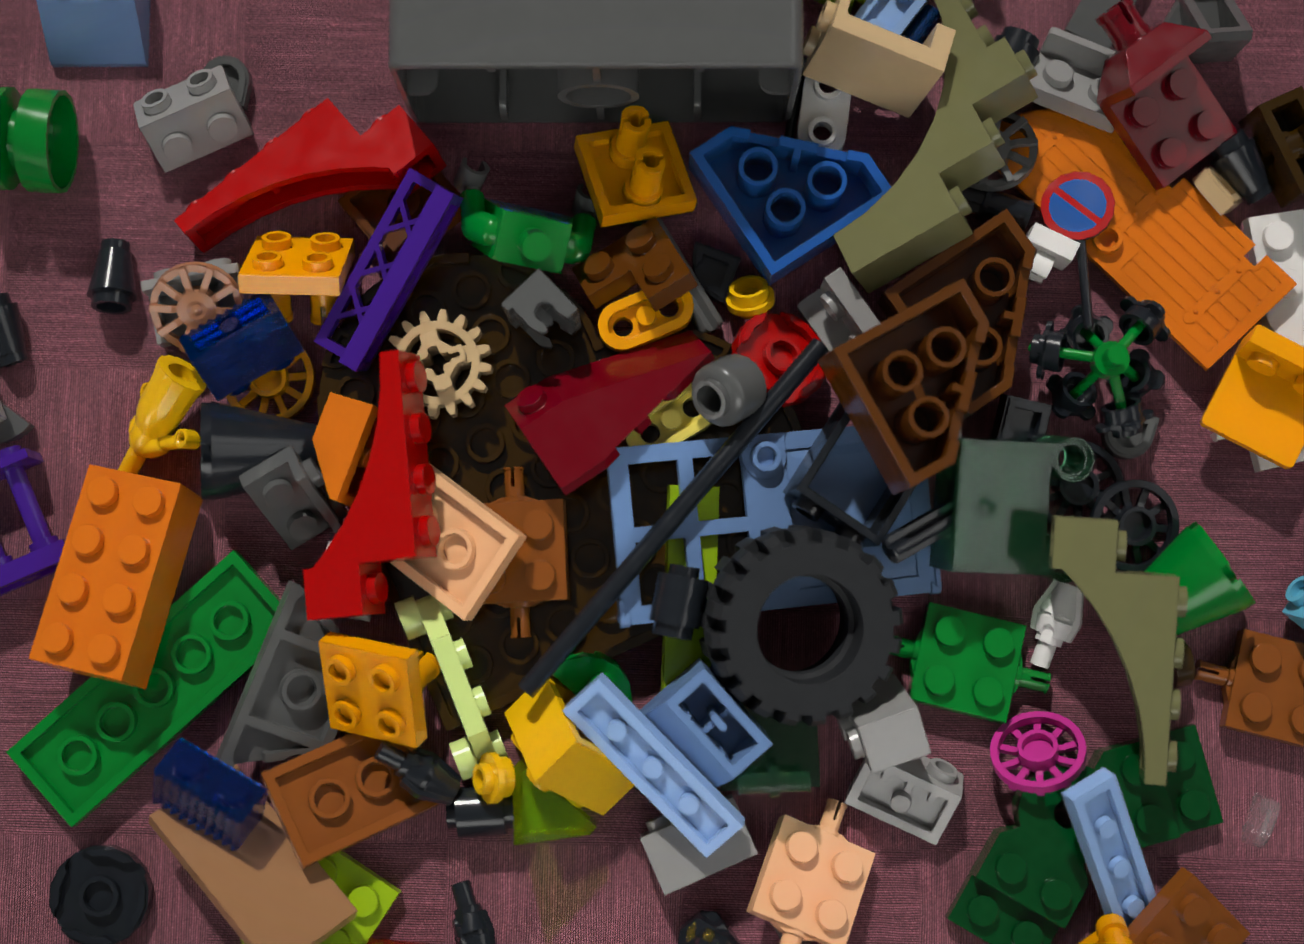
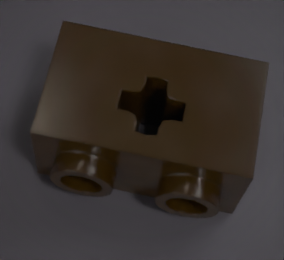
M1300 86L1258 105L1238 122L1248 138L1254 136L1270 179L1269 182L1274 188L1273 193L1281 208L1304 198V89Z

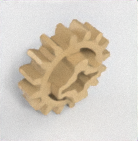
M440 309L436 321H431L426 312L422 311L419 313L420 325L414 327L410 322L404 320L401 324L407 334L403 339L391 335L389 341L397 350L410 352L415 343L421 340L422 345L417 355H420V362L426 370L427 383L434 386L438 397L423 394L424 406H428L427 410L431 419L437 420L440 408H446L451 417L454 418L458 416L457 404L463 402L471 409L475 407L474 400L470 396L474 390L480 393L487 392L488 388L480 380L481 375L493 374V367L482 362V358L489 356L492 351L489 345H476L483 335L479 327L473 328L468 332L465 331L468 320L464 315L461 314L454 323H451L445 309ZM439 333L453 335L466 345L450 346L442 341ZM441 354L445 361H450L444 364L443 369L445 373L441 375H436L432 368H427L434 364L433 356ZM471 366L467 380L457 390L455 383L461 372L470 369Z

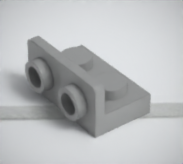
M1050 28L1039 50V58L1034 66L1038 75L1030 80L1039 97L1032 102L1112 134L1114 128L1097 104L1096 99L1104 61L1116 51L1059 28Z
M841 267L825 277L821 287L800 301L797 306L802 317L811 326L821 342L828 348V353L880 324Z
M922 756L875 773L871 772L866 761L863 760L846 793L844 803L937 845L962 799L964 775L958 772L951 763L940 758L930 759Z

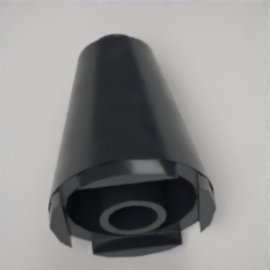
M213 401L211 403H201V500L213 501L247 493L241 484L239 476L292 445L303 461L311 457L321 471L312 440L317 425Z

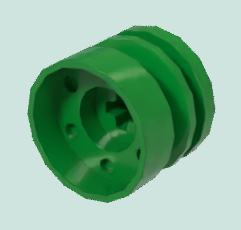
M0 87V189L13 190L21 182V185L28 192L58 194L67 192L75 176L79 151L78 119L72 97L66 90L30 88L21 95L15 87Z

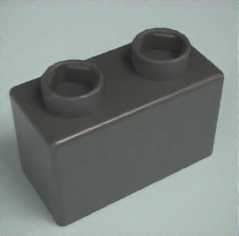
M389 0L388 68L411 119L419 123H620L622 111L632 105L644 107L649 113L648 119L651 118V123L669 121V123L785 122L791 118L803 70V0Z

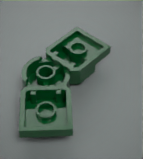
M1195 724L1170 729L1169 740L1177 741L1178 754L1176 771L1167 772L1166 786L1144 784L1139 776V738L1095 749L1088 761L1089 765L1071 783L1070 787L1103 767L1115 774L1140 848L1180 838V834L1224 823ZM1059 764L1055 765L1062 774L1070 769V767ZM1049 771L1043 772L1044 780L1054 778ZM1030 772L1025 780L1036 781L1035 772ZM1062 788L1057 791L1044 793V796H1037V793H1028L1020 790L1014 792L1012 814L1015 825H1006L992 830L945 915L948 920L989 944H1051L1059 928L1065 929L1089 886L1084 867L1086 861L1072 822L1060 826L1054 817L1056 805L1063 800L1061 793L1067 789Z

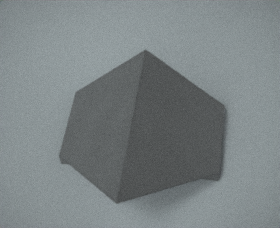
M1176 0L1163 21L1206 29L1212 39L1188 56L1193 64L1232 61L1250 42L1253 34V29L1234 0Z

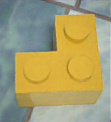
M551 677L534 698L525 692L504 713L513 732L511 735L512 742L521 751L527 764V777L538 789L543 792H548L549 790L565 797L577 808L584 806L604 816L635 785L562 712L566 704L575 695L558 679Z

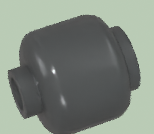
M740 354L725 355L706 364L695 374L692 381V398L695 408L708 422L720 427L735 425L756 412L766 399L767 385L763 373L755 362Z

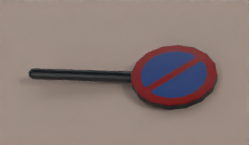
M1074 171L1060 175L1048 185L1042 195L1040 212L1047 228L1081 243L1077 250L1083 325L1089 331L1093 329L1094 322L1086 240L1095 238L1107 229L1114 217L1115 199L1111 188L1102 178L1089 172Z

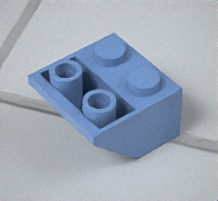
M700 657L640 709L653 725L715 788L736 778L773 745L765 729L731 695L728 689L720 683Z

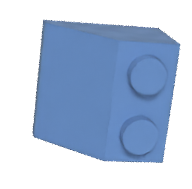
M36 0L50 64L53 67H149L150 0Z

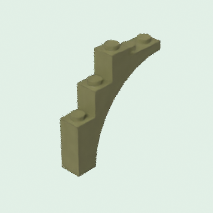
M935 0L942 18V24L956 30L945 67L944 85L935 118L918 153L896 183L866 213L833 235L852 274L868 294L974 234L964 217L973 211L962 191L1006 166L997 150L998 147L1005 144V141L995 123L1039 98L1030 82L1038 74L1025 50L1022 49L1015 54L1005 37L995 42L985 24L976 29L971 20L979 16L971 0Z

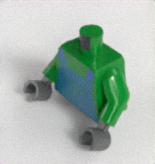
M464 157L462 159L453 184L462 192L460 197L464 198L460 205L461 229L466 239L472 241L471 245L497 261L553 273H562L564 263H581L587 259L591 252L596 219L598 217L591 197L582 192L584 184L581 183L577 186L572 205V213L574 214L572 218L571 216L484 198L481 190L490 171L489 165L482 161L478 171H475L467 165V158Z

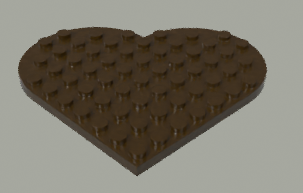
M452 253L431 257L379 352L397 350L389 341V338L392 335L403 339L407 334L401 324L404 320L416 327L420 325L419 313L425 311L431 321H436L440 309L447 311L449 322L454 323L461 314L464 315L468 320L466 332L479 327L483 333L476 345L486 344L491 348L492 353L482 358V362L492 365L493 374L481 375L480 380L487 386L488 390L486 393L473 391L470 396L474 400V408L471 409L461 402L457 404L458 416L454 418L451 417L446 408H440V413L436 420L429 417L428 406H424V411L431 423V439L427 443L429 463L482 503H491L505 497L503 471L505 467L513 469L514 467H524L525 496L536 500H566L570 600L545 601L537 606L530 607L532 637L510 638V608L496 604L482 605L473 620L464 621L452 612L454 618L445 621L453 642L463 638L473 667L464 670L471 689L481 685L492 712L517 701L525 693L518 686L519 682L616 570L607 468L565 496L504 405L515 399L523 389L536 385L546 377L619 354L620 352L609 349L602 342L591 320L581 306L563 288L561 289L554 282L552 283L578 308L582 327L571 336L560 329L556 321H553L552 326L547 327L548 332L543 334L550 339L553 348L545 349L540 347L520 326L515 329L509 323L501 305L536 270L497 261L484 255ZM383 279L375 283L361 296L363 306L370 305ZM357 315L345 318L341 326L336 328L332 339L347 347L359 325ZM633 329L620 331L616 334L619 336H627L632 332ZM681 330V331L676 332V333H674V334H672V335H669V336H667V337H665V338H668V337H671V336H674V335H677V334L686 332V331H688V330ZM693 330L694 334L712 352L715 358L713 361L732 354L731 343L713 335ZM439 333L442 341L450 346L466 345L453 335ZM421 340L415 343L409 353L417 354L422 345ZM326 350L322 362L323 370L319 396H317L318 421L330 392L378 407L380 395L379 352L368 371L355 372L338 362L341 357ZM441 354L433 356L434 364L427 368H432L436 375L445 373L443 369L444 364L450 361H445ZM471 366L470 369L461 372L455 383L457 390L467 380ZM427 383L423 394L438 397L435 387ZM693 400L687 401L683 405V411L687 416L696 417L700 414L695 408ZM793 406L781 407L758 434L803 430ZM742 421L735 425L724 427L711 424L706 430L687 441L729 437ZM648 426L640 436L645 442L653 443L658 440L660 432L656 427ZM626 438L618 445V447H628ZM711 457L693 458L694 477ZM738 457L713 486L720 487L719 519L745 516L741 466ZM676 460L628 464L634 527L653 526L667 510V485H678ZM747 532L718 534L717 563L723 556L731 558L737 552L735 545L747 537ZM665 544L639 573L642 605L652 604L658 571L665 573ZM381 563L382 573L385 575L388 583V596L403 629L394 603L411 596L414 597V600H418L430 594L391 563ZM615 601L571 655L582 652L594 654L595 651H598L613 658L662 635L652 633L653 623L631 625L629 628H620L617 621V601ZM428 634L408 641L411 649L423 651L424 655L429 652L436 656ZM441 670L438 677L433 679L427 687L446 731H450L463 724Z

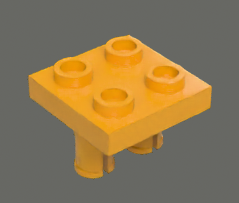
M638 105L626 107L622 111L619 129L577 135L575 138L574 149L601 228L652 219L654 217L658 218L693 212L695 210L697 198L669 121L651 123V118L648 119V111Z
M272 231L262 236H257L238 273L239 293L261 294L262 321L266 324H273V315H277V324L291 322L293 320V311L290 295H310L311 323L322 326V317L326 315L327 318L338 296L341 295L355 258L354 238H340L338 234L332 232L317 233L311 237H291L290 233L284 231Z
M330 631L318 641L330 728L413 748H418L427 739L422 689L433 679H436L441 672L436 656L429 652L424 655L423 651H417L416 649Z

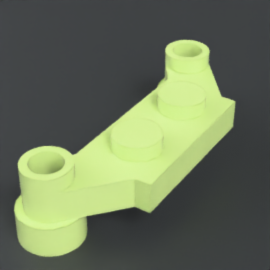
M431 594L418 600H414V597L411 596L394 603L408 641L425 634L429 636L467 734L466 737L449 743L462 780L465 781L472 778L474 766L479 764V760L484 753L496 752L500 757H508L498 730L488 733L482 717L492 713L481 685L473 689L469 685L464 670L473 667L463 638L453 642L445 621L454 618L452 611Z

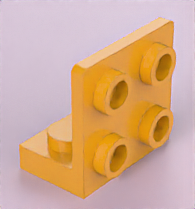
M1257 324L1241 340L1200 419V425L1286 470L1293 467L1304 446V347Z

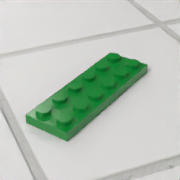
M233 550L171 605L146 690L90 677L6 753L71 828L78 826L252 670L281 599L238 551Z

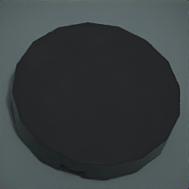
M94 845L76 852L58 867L50 885L49 906L53 917L57 918L64 934L69 939L80 944H115L129 938L145 923L153 902V883L147 867L133 852L117 845Z

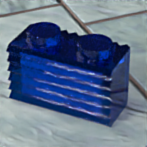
M252 294L250 299H243L241 304H235L232 309H226L224 314H217L215 319H208L206 324H200L197 329H191L188 335L182 334L179 339L194 368L217 402L227 396H236L245 392L251 385V382L271 370L278 371L288 367L293 362L294 357L304 352V349L270 294Z
M181 737L154 769L152 801L153 804L161 803V809L169 808L170 815L178 813L179 820L186 819L187 825L195 824L196 830L204 829L205 835L212 834L213 841L221 839L222 846L230 845V850L234 851L240 848L264 815L263 811L265 810L264 806L266 805L268 788Z

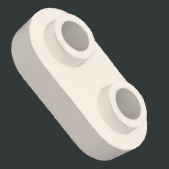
M806 77L802 91L796 139L819 143L820 147L841 151L846 139L851 95L838 89L832 93H825L819 87L821 82ZM817 127H825L829 130L831 136L826 140H819L814 136L813 130Z

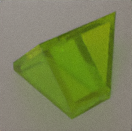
M524 758L519 760L514 766V845L590 835L597 827L598 822L583 809L573 806L565 797L550 790L543 792L538 789L527 777L526 769L528 767Z

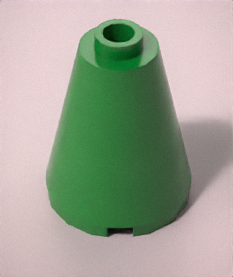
M1196 521L1186 526L1144 571L1175 574L1180 577L1179 586L1187 587V612L1185 617H1177L1176 636L1244 611L1256 603L1240 578L1236 580L1237 576L1229 566L1230 563Z

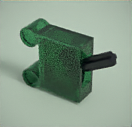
M1051 434L1044 435L1036 441L958 437L957 441L960 444L955 463L936 473L933 509L883 536L881 540L882 550L892 563H900L931 545L929 566L949 572L1028 574L1063 583L1073 582L1062 569H1053L1049 566L1051 534H1047L1050 480L1071 483L1082 481L1088 477L1093 469L1094 452L1090 444L1084 439ZM1063 450L1065 458L1062 466L1060 467L1059 455Z

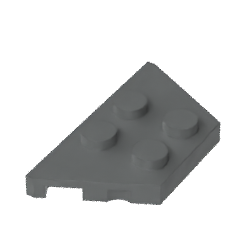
M289 580L217 752L214 763L219 767L231 768L234 767V764L262 760L265 763L286 760L288 757L303 755L334 741L338 730L330 728L318 641L329 631L340 632L331 619L307 621L305 590L295 582Z

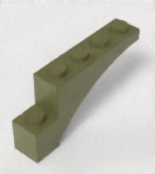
M1052 515L1049 566L1053 569H1062L1071 578L1093 606L1110 635L1124 667L1134 702L1139 736V776L1144 784L1166 786L1167 772H1175L1177 767V741L1169 740L1170 720L1178 721L1181 709V692L1179 689H1173L1174 669H1182L1184 661V639L1176 638L1177 617L1186 616L1188 602L1187 587L1179 586L1180 577L1175 574L1116 570V561L1124 562L1127 550V531L1118 530V520Z

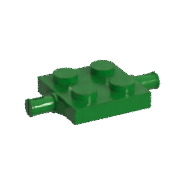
M932 602L926 605L922 628L914 640L899 637L902 639L900 653L890 652V655L909 659L911 678L907 693L915 703L1000 724L1007 723L1011 699L1018 686L1046 694L1050 684L1046 683L1051 681V673L1022 667L1021 651L1026 625Z

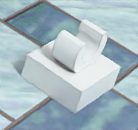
M1035 222L1026 233L1027 238L1036 249L1029 279L1041 284L1043 279H1046L1052 266L1061 271L1064 270L1072 262L1081 243Z

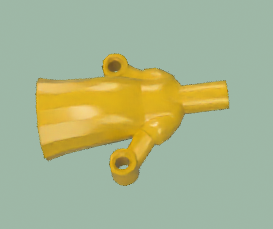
M171 355L160 356L157 360L149 382L143 383L140 388V399L136 408V415L129 422L128 441L130 447L118 470L138 474L146 458H157L174 449L195 450L199 448L201 438L196 430L178 429L175 435H172L195 400L207 386L202 374L187 361Z

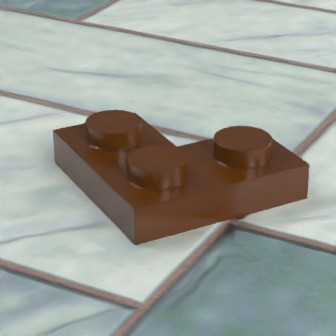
M656 217L632 229L622 238L601 251L590 255L585 261L572 268L595 309L634 285L639 284L656 312L698 286L689 268Z

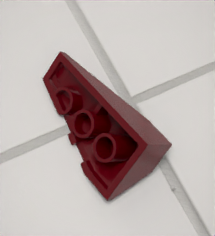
M689 330L546 377L536 385L523 389L515 399L504 406L566 496L608 468L620 456L616 449L618 445L633 430L641 434L652 423L648 415L662 401L676 399L692 383L695 374L715 358L694 332Z

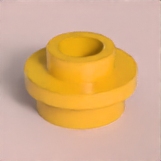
M749 275L738 278L729 286V293L726 298L727 309L736 316L751 319L755 315L763 314L775 304L774 290L768 286L767 280L763 277Z
M496 752L484 753L479 760V764L474 766L472 774L474 789L487 804L500 803L503 798L510 797L515 788V770L512 761L507 756L500 757Z

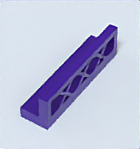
M409 168L344 285L341 295L338 296L313 342L341 357L338 362L353 371H368L464 198L416 170ZM417 183L432 193L419 217L411 220L406 201ZM401 212L403 222L394 224ZM405 229L407 239L394 262L387 263L382 245L389 233ZM377 255L379 266L370 268ZM381 272L383 277L382 284L370 305L363 306L359 291L362 280L366 276ZM353 299L355 309L346 311ZM357 315L359 325L347 347L331 338L340 320Z

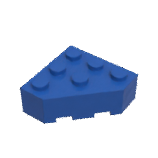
M735 126L726 128L689 152L688 168L761 277L767 280L768 286H771L837 243L833 235L866 213L891 188V185L868 153L854 150L845 152L820 147L819 143L780 136V138L751 133L750 129Z

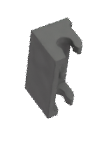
M537 269L501 304L509 323L515 329L520 326L540 347L545 349L553 348L550 339L543 335L548 332L547 327L552 326L553 321H556L560 329L571 336L582 327L578 308L540 269Z

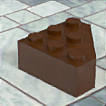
M1005 209L972 231L974 234L944 250L885 290L877 302L889 319L960 279H965L989 321V327L985 343L980 347L974 371L977 372L968 412L964 414L962 421L1012 387L1017 344L1021 336L1027 302L1026 293L1029 275L1033 267L1036 249L1008 209Z
M964 278L834 348L818 360L821 369L893 495L917 485L952 465L956 460L960 444L957 440L963 416L968 412L977 372L974 371L980 347L985 343L989 327V321Z

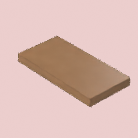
M234 764V767L223 768L149 815V825L245 944H320L356 918L358 910L318 862L301 869L276 811L237 764Z

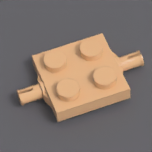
M827 799L819 825H809L786 814L778 818L746 912L770 922L779 932L783 933L779 944H801L802 941H815L820 944H847L876 853L850 843L843 835L838 833L845 810L847 809V805L843 802L839 803V800Z

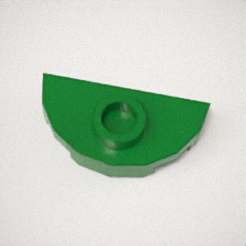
M602 652L570 654L553 674L576 696L603 672L632 702L630 683L626 674L617 661Z

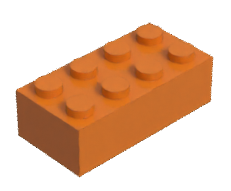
M89 464L28 659L53 668L146 690L203 500H201V496L181 483Z

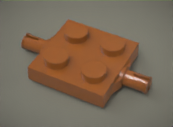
M511 467L503 468L505 497L491 503H483L527 536L483 603V605L496 604L510 608V638L532 637L530 607L537 606L545 601L570 600L566 500H536L525 496L524 467H514V469Z
M1242 629L1237 632L1234 653L1226 667L1201 659L1197 660L1195 669H1198V671H1195L1194 680L1222 686L1221 691L1224 704L1219 727L1304 748L1303 643Z

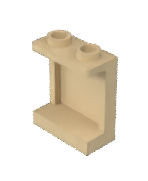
M827 0L821 10L816 27L813 25L810 27L804 40L803 54L808 56L802 75L909 118L944 73L956 30L937 23L924 43L920 44L850 15L848 8L851 0H836L835 3Z

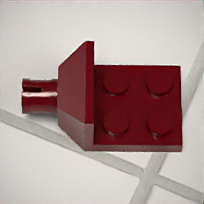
M1121 0L1106 10V13H1102L1095 19L1114 45L1113 48L1116 51L1104 61L1096 102L1156 191L1165 188L1222 143L1238 133V131L1188 57L1212 39L1206 29L1163 22L1150 28L1133 5V0Z

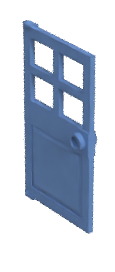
M847 426L808 487L864 524L888 485L855 427ZM822 429L758 434L739 456L745 516L698 521L696 506L669 539L683 538L686 566L700 569L698 579L704 580L700 536L747 532V537L755 539L760 537L761 530L771 527L783 529L788 528L789 525H805L834 532L836 528L823 519L819 518L815 522L797 512L792 507L795 500L783 493ZM728 437L616 448L620 456L607 468L616 569L635 548L636 543L640 542L653 527H634L628 464L676 460L680 495L694 478L693 458L712 457ZM928 478L917 484L887 534L931 510ZM882 543L880 546L862 548V551L874 555L884 566L881 574L883 577L893 580L898 592L897 596L929 593L930 595L941 594L940 567H936L934 543L900 563H892L882 550ZM638 574L621 594L619 600H616L617 621L620 628H629L631 625L654 622L649 620L652 604H641ZM800 576L778 586L767 598L761 611L838 602L832 589L827 584L816 578ZM705 597V602H704V607H703V609L706 608V603H707L706 597Z

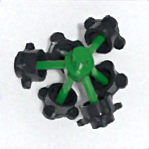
M1131 296L1124 297L1120 302V307L1125 313L1119 319V328L1124 336L1119 342L1109 341V334L1113 330V322L1108 316L1099 317L1093 314L1094 327L1088 331L1083 325L1082 304L1076 305L1071 310V318L1065 328L1054 331V321H1047L1044 333L1034 334L1032 342L1028 346V351L1030 352V363L1038 364L1036 378L1043 380L1046 370L1061 372L1065 359L1089 362L1092 371L1087 376L1079 372H1070L1063 378L1058 374H1053L1047 379L1046 387L1052 393L1053 413L1061 419H1066L1068 416H1077L1084 421L1091 420L1096 414L1093 404L1097 399V390L1094 383L1099 378L1106 379L1111 385L1114 401L1101 407L1104 422L1095 426L1096 432L1106 433L1111 431L1114 438H1129L1137 435L1143 430L1142 423L1155 416L1153 410H1143L1142 397L1151 390L1161 389L1165 383V375L1160 370L1154 369L1149 362L1150 354L1146 350L1138 348L1132 350L1129 354L1127 348L1132 342L1146 346L1155 339L1159 342H1165L1169 339L1171 331L1165 326V309L1155 301H1137Z

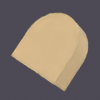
M1206 166L1192 178L1197 189L1220 216L1230 213L1243 202V197L1211 166Z

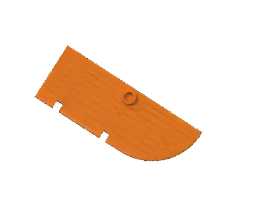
M1049 108L1017 114L1021 117L1024 116L1038 138V154L1031 173L1024 181L1014 187L1028 201H1034V206L1040 211L1043 193L1048 185L1060 175L1077 171L1089 172L1102 178L1111 188L1115 199L1114 217L1106 230L1095 238L1086 240L1087 257L1127 296H1131L1137 301L1151 300L1159 303L1166 312L1164 322L1165 326L1171 331L1170 337L1205 371L1218 361L1297 285L1268 255L1255 266L1244 256L1256 244L1225 215L1220 216L1200 191L1185 177L1173 188L1167 185L1165 188L1155 191L1115 129L1111 134ZM1001 121L1000 130L1004 132L1012 124ZM1018 130L1010 137V140L1025 138V136ZM1029 147L1011 149V151L1029 158ZM1009 160L1007 163L1012 175L1023 168L1022 165L1012 160Z

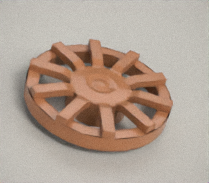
M186 262L170 268L157 280L150 296L149 312L157 333L171 345L179 348L182 352L210 353L215 352V350L224 347L234 340L244 320L245 301L243 294L239 293L237 282L223 269L205 262ZM188 273H204L201 286H192ZM179 275L185 290L180 293L166 283ZM212 276L225 284V287L215 294L208 288ZM161 291L178 301V303L174 305L158 304ZM230 293L233 294L236 307L219 306L218 301ZM160 313H177L178 317L165 325ZM216 315L236 316L235 322L229 328L219 321ZM181 324L187 326L183 339L172 332ZM211 324L224 335L212 341L208 326ZM194 328L200 329L204 342L190 341Z

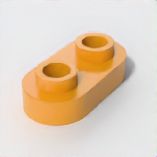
M642 290L609 304L603 309L598 320V330L602 342L609 349L622 353L681 331L689 324L693 316L694 302L691 293L687 292L673 301L678 307V312L672 317L663 316L659 310L655 312ZM622 320L630 322L633 326L632 332L627 336L617 335L614 332V326L617 322Z

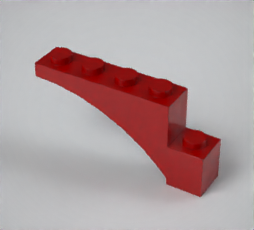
M326 98L318 106L307 110L298 122L279 137L268 141L263 149L244 165L228 173L225 179L205 196L193 201L186 211L174 219V221L204 254L232 233L261 217L290 205L325 195L356 190H397L409 168L431 179L447 165L432 141L400 105L388 114L377 118L371 127L360 135L330 99ZM416 183L411 194H413L421 186Z
M402 350L379 352L380 395L377 425L369 461L358 493L341 528L314 567L303 569L307 621L386 614L385 602L388 598V583L385 575L382 573L381 563L437 557L436 545L440 540V526L436 516L433 515L432 493L435 491L436 478L428 458L427 443L431 439V423L424 411L423 392L427 387V375L424 365L420 362V355Z

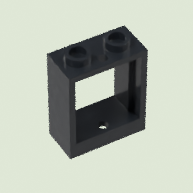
M839 402L783 493L795 500L792 507L797 512L815 522L819 518L823 519L836 528L833 533L850 538L863 547L880 546L883 536L888 533L917 485L895 495L892 494L887 486L864 524L808 487L850 421L841 402Z

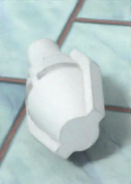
M1054 579L1034 605L1030 628L1037 631L1035 638L1038 641L1030 663L1049 669L1056 648H1061L1063 641L1071 643L1082 626L1084 595L1078 587Z

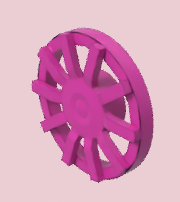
M1032 711L1007 720V723L1002 724L997 729L991 740L990 757L995 773L1009 786V789L1037 793V796H1044V793L1057 791L1062 788L1067 789L1071 786V783L1086 768L1087 750L1085 738L1081 730L1068 718L1052 712ZM1033 724L1034 730L1027 731L1024 734L1018 730L1019 727ZM1041 724H1050L1057 728L1053 733H1050L1046 730H1041ZM1065 731L1075 740L1058 745V740ZM1011 734L1018 741L1017 747L1002 744L1007 735ZM1078 749L1076 759L1059 755ZM999 753L1018 755V757L1001 763ZM1059 764L1070 767V769L1062 774L1055 765ZM1021 765L1023 766L1016 776L1008 771ZM1049 771L1054 778L1044 780L1043 772ZM1030 772H1035L1036 781L1025 779Z

